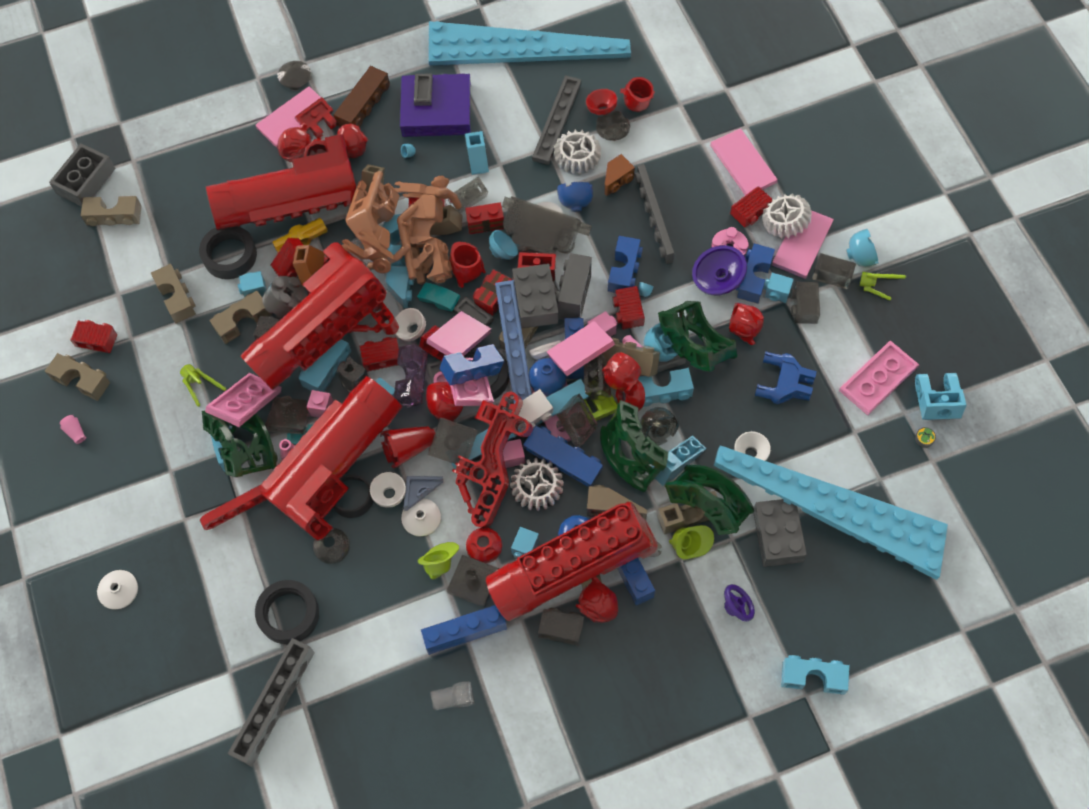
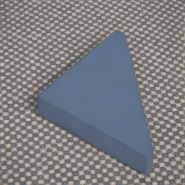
M407 476L404 511H408L443 483V476Z

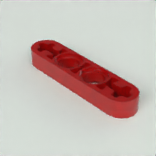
M261 485L203 515L200 518L203 529H213L267 500L260 493Z

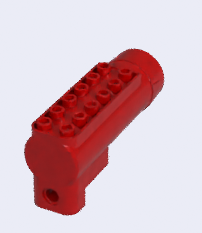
M343 135L325 137L326 153L293 159V168L206 186L216 229L220 230L248 223L256 224L257 227L266 225V221L273 220L275 223L284 221V217L291 216L294 219L302 217V213L306 212L312 215L320 213V209L324 208L330 211L337 209L338 205L350 206L356 191V185Z
M338 242L330 244L323 250L329 261L302 284L310 294L265 334L257 338L240 355L271 390L291 376L299 366L304 371L307 370L385 300L387 292L381 282L357 257L344 250Z
M366 376L348 394V397L342 404L335 400L323 415L315 421L309 431L302 436L282 462L262 482L260 493L314 539H323L333 528L323 518L349 489L340 479L375 438L391 423L401 410L402 405L381 385Z
M628 501L612 507L518 557L516 561L504 565L486 576V583L496 607L507 621H511L533 611L540 605L599 574L605 575L639 556L644 559L652 555L657 550L658 544L647 521L641 517L634 504Z

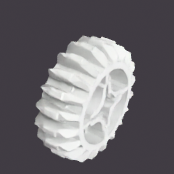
M576 129L574 133L568 131L567 135L562 134L561 138H558L557 144L554 146V157L557 164H559L561 169L565 168L566 172L571 170L572 174L575 171H578L579 174L582 171L587 173L588 168L593 170L594 165H597L601 158L599 141L596 140L595 135L590 136L589 131L587 133H584L583 130L577 132Z
M793 193L790 196L785 194L784 197L778 196L776 200L772 199V202L767 204L769 207L763 209V225L769 234H773L774 237L779 235L782 239L784 236H787L789 239L790 235L796 236L798 232L803 233V229H808V224L811 223L812 212L810 205L805 198H801L799 195L794 196Z
M537 458L534 459V463L527 460L526 466L521 463L520 469L515 468L514 472L516 475L511 476L513 482L510 483V487L513 489L512 495L516 496V502L521 501L522 507L528 504L529 510L536 506L537 511L540 510L542 505L544 509H547V503L553 506V499H560L559 494L563 492L561 487L564 485L563 481L560 480L562 474L558 473V468H552L553 463L551 462L546 465L544 459H542L541 463H538ZM543 473L551 478L553 484L543 479ZM538 480H540V484H538L534 490V485H536ZM521 485L530 489L531 495L526 494L522 490ZM540 493H547L543 496L538 497Z

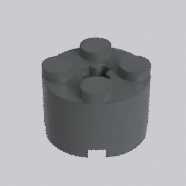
M279 276L267 288L262 301L269 313L273 312L277 315V318L282 319L306 297V293L298 278Z

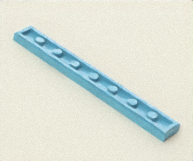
M579 379L546 397L553 407L552 417L590 397V393L583 381ZM488 429L445 452L455 470L457 467L455 465L456 462L459 463L460 461L458 455L471 461L482 455L481 444ZM511 433L508 438V441L515 438L517 435Z

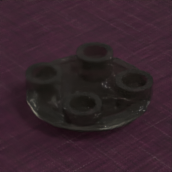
M302 61L285 63L277 74L279 82L292 91H297L299 87L312 79L309 66Z
M614 111L611 114L597 118L596 130L601 138L611 141L621 140L630 132V123L626 117L622 116L620 111Z

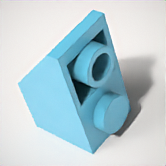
M483 132L465 134L471 174L489 172Z
M391 266L386 276L387 289L404 308H408V301L412 300L410 286L414 285V279H409L407 267Z

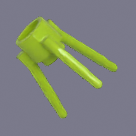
M862 272L860 286L864 287V291L891 300V297L872 289L871 286L875 287L877 278L905 279L906 276Z
M191 364L183 366L180 370V375L183 377L182 382L186 385L198 407L200 402L190 383L197 382L201 384L200 376L226 391L224 386L204 374L199 368L195 369Z

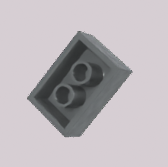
M80 143L49 183L57 195L82 206L83 198L94 197L116 168L109 156Z
M570 253L569 259H565L563 270L565 272L564 276L561 275L560 292L557 291L556 294L558 317L562 320H565V318H582L592 276V257Z
M543 264L512 269L521 329L557 324L558 307L550 265Z
M784 499L755 502L753 515L763 567L803 563L807 553L797 506L792 503L791 505L785 503Z

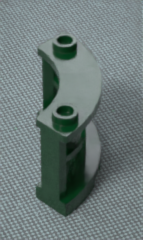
M685 301L669 310L658 312L663 333L669 337L673 344L671 347L681 358L684 357L690 361V365L700 370L711 372L715 370V365L729 358L735 359L738 357L736 341L722 336L709 324L700 301ZM689 330L698 335L704 342V346L695 344L689 338Z
M620 400L617 404L615 415L606 426L600 428L601 446L608 462L619 476L633 488L645 492L660 471L666 468L669 452L659 447L649 437L646 438L643 435L638 417V407ZM621 439L629 443L635 460L626 458L621 449Z
M202 411L203 430L208 432L215 441H219L222 445L220 452L226 475L237 478L250 473L275 469L278 456L274 451L268 430L257 413L240 426V428L253 434L252 443L248 448L243 441L233 438L232 435L236 430L235 425ZM259 453H261L263 458V464L256 465L253 458L257 462H259L261 459ZM245 462H248L249 467H241Z
M686 465L683 473L674 481L665 484L671 503H682L702 509L705 512L704 515L714 525L718 535L737 533L740 530L739 526L755 511L750 499L741 487L727 475L713 468L701 465ZM705 487L714 489L723 496V499L714 496Z

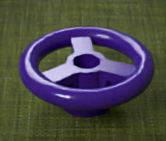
M730 584L726 586L724 590V608L730 616H736L741 621H751L754 618L755 609L749 595L738 585ZM731 590L738 592L742 597L735 596ZM745 602H746V604H747V606H748V610H749L748 615L746 614V611H745V608H744V607H745Z

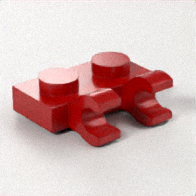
M323 97L295 116V120L300 126L303 123L307 124L306 131L311 130L316 139L323 136V130L317 125L323 119L331 130L337 126V121L331 115L333 109Z

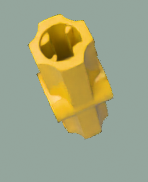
M319 217L304 226H293L288 234L272 241L278 253L287 238H299L303 245H309L312 239L328 232L323 220Z

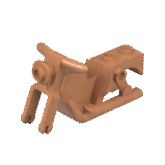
M377 171L374 173L368 193L365 190L367 185L364 181L358 182L346 216L347 225L362 242L365 250L348 239L342 241L344 243L342 247L360 259H370L373 261L367 264L368 269H374L378 273L385 274L390 271L391 264L399 261L411 249V245L408 243L404 244L394 255L387 250L390 245V232L378 224L392 219L400 195L390 183L385 185L381 183L383 173Z
M444 176L435 177L431 182L432 186L418 183H403L400 181L394 184L400 186V188H394L397 193L404 192L403 196L405 198H419L399 215L397 224L402 246L406 243L411 245V249L404 255L408 277L410 280L417 278V282L420 285L425 284V274L429 272L432 266L431 273L427 275L428 279L435 283H443L446 279L452 278V266L448 259L446 243L430 235L432 226L443 221V201L441 199L450 198L456 209L462 207L457 195L447 188L449 179ZM419 248H423V252L421 254Z

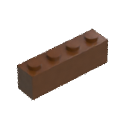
M370 65L334 113L337 126L342 127L349 123L356 124L359 127L362 125L364 118L371 113L375 103H378L384 91L388 90L390 86L388 73Z

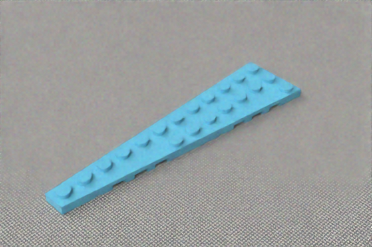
M429 21V66L631 57L630 40Z
M719 446L714 462L715 467L744 480L752 486L757 485L765 489L766 493L774 494L784 499V502L789 505L792 503L802 508L801 511L850 536H854L863 543L868 542L876 546L877 550L883 553L885 551L895 556V559L898 561H905L913 565L914 569L935 580L940 577L948 524L727 447Z

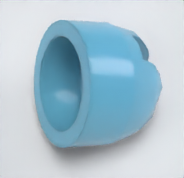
M403 144L401 146L403 158H410L415 155L416 149L412 144Z
M639 282L638 292L641 296L648 297L654 286Z

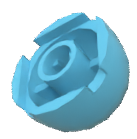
M868 229L855 233L850 238L849 249H846L849 260L853 259L857 265L862 267L879 264L874 243L869 239L871 235Z
M660 323L647 331L644 338V346L654 347V351L660 352L659 362H667L678 355L671 347L673 344L669 337L664 335Z

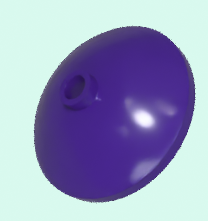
M726 245L712 247L703 252L694 263L692 270L693 281L697 288L705 294L712 296L728 294L739 287L744 281L747 274V262L744 255L734 247Z

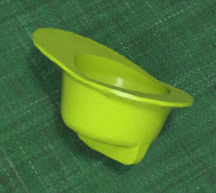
M704 525L680 528L674 533L672 539H669V543L679 558L683 560L703 556L710 551L714 543V534L709 527Z
M454 542L436 545L419 558L418 563L423 565L425 572L434 580L450 570L451 558L458 552L459 545Z

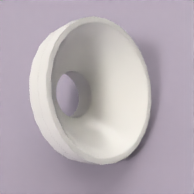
M408 308L402 310L395 317L399 324V330L395 335L399 339L409 342L416 340L423 334L426 321L419 310ZM417 324V330L414 333H410L409 328Z
M562 341L539 346L529 350L531 358L537 361L543 358H550L547 351Z
M746 432L737 438L734 446L735 451L746 454L745 451L752 448L757 453L755 458L766 461L769 457L770 444L764 435L757 432Z
M381 473L371 482V497L381 507H394L405 497V482L396 473ZM387 489L395 491V495L392 498L384 496V492Z

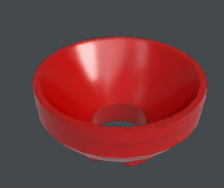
M609 89L595 90L586 98L587 108L593 114L606 116L616 108L617 95Z
M637 380L629 392L627 388L625 390H617L616 398L618 403L622 400L638 407L639 412L645 403V390L642 383ZM623 391L625 392V395H626L625 401H624V398H623Z
M478 528L468 536L466 551L473 561L481 564L490 563L501 554L502 540L493 529ZM481 537L489 539V544L486 547H480L477 544Z

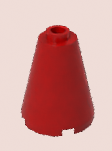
M429 426L384 430L380 433V437L384 436V441L381 442L383 452L388 463H393L392 468L399 467L434 445V440L437 439L434 429H430Z

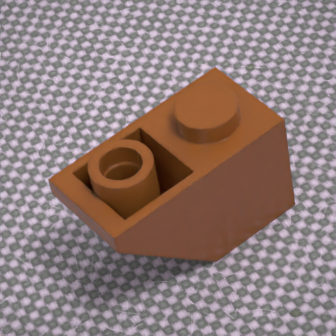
M622 154L607 163L605 179L606 196L615 193L622 185L630 183L634 178L635 167Z
M311 245L296 246L293 265L301 284L314 275L324 263L325 254L323 251Z

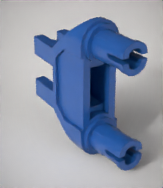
M765 351L763 363L779 366L781 370L777 387L771 388L757 384L755 396L771 399V402L775 404L786 402L792 398L809 401L813 387L798 384V382L813 384L817 371L801 367L797 360L788 353L779 355Z

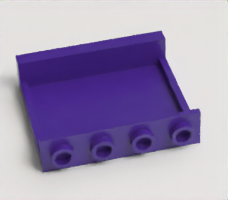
M470 74L433 75L432 105L414 106L415 75L402 76L400 110L402 137L449 136L471 133Z

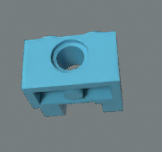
M956 373L944 374V392H936L931 389L928 374H916L915 388L922 420L962 418L967 405Z

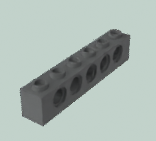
M293 638L291 639L231 746L228 755L250 767L253 766L315 653L310 646Z

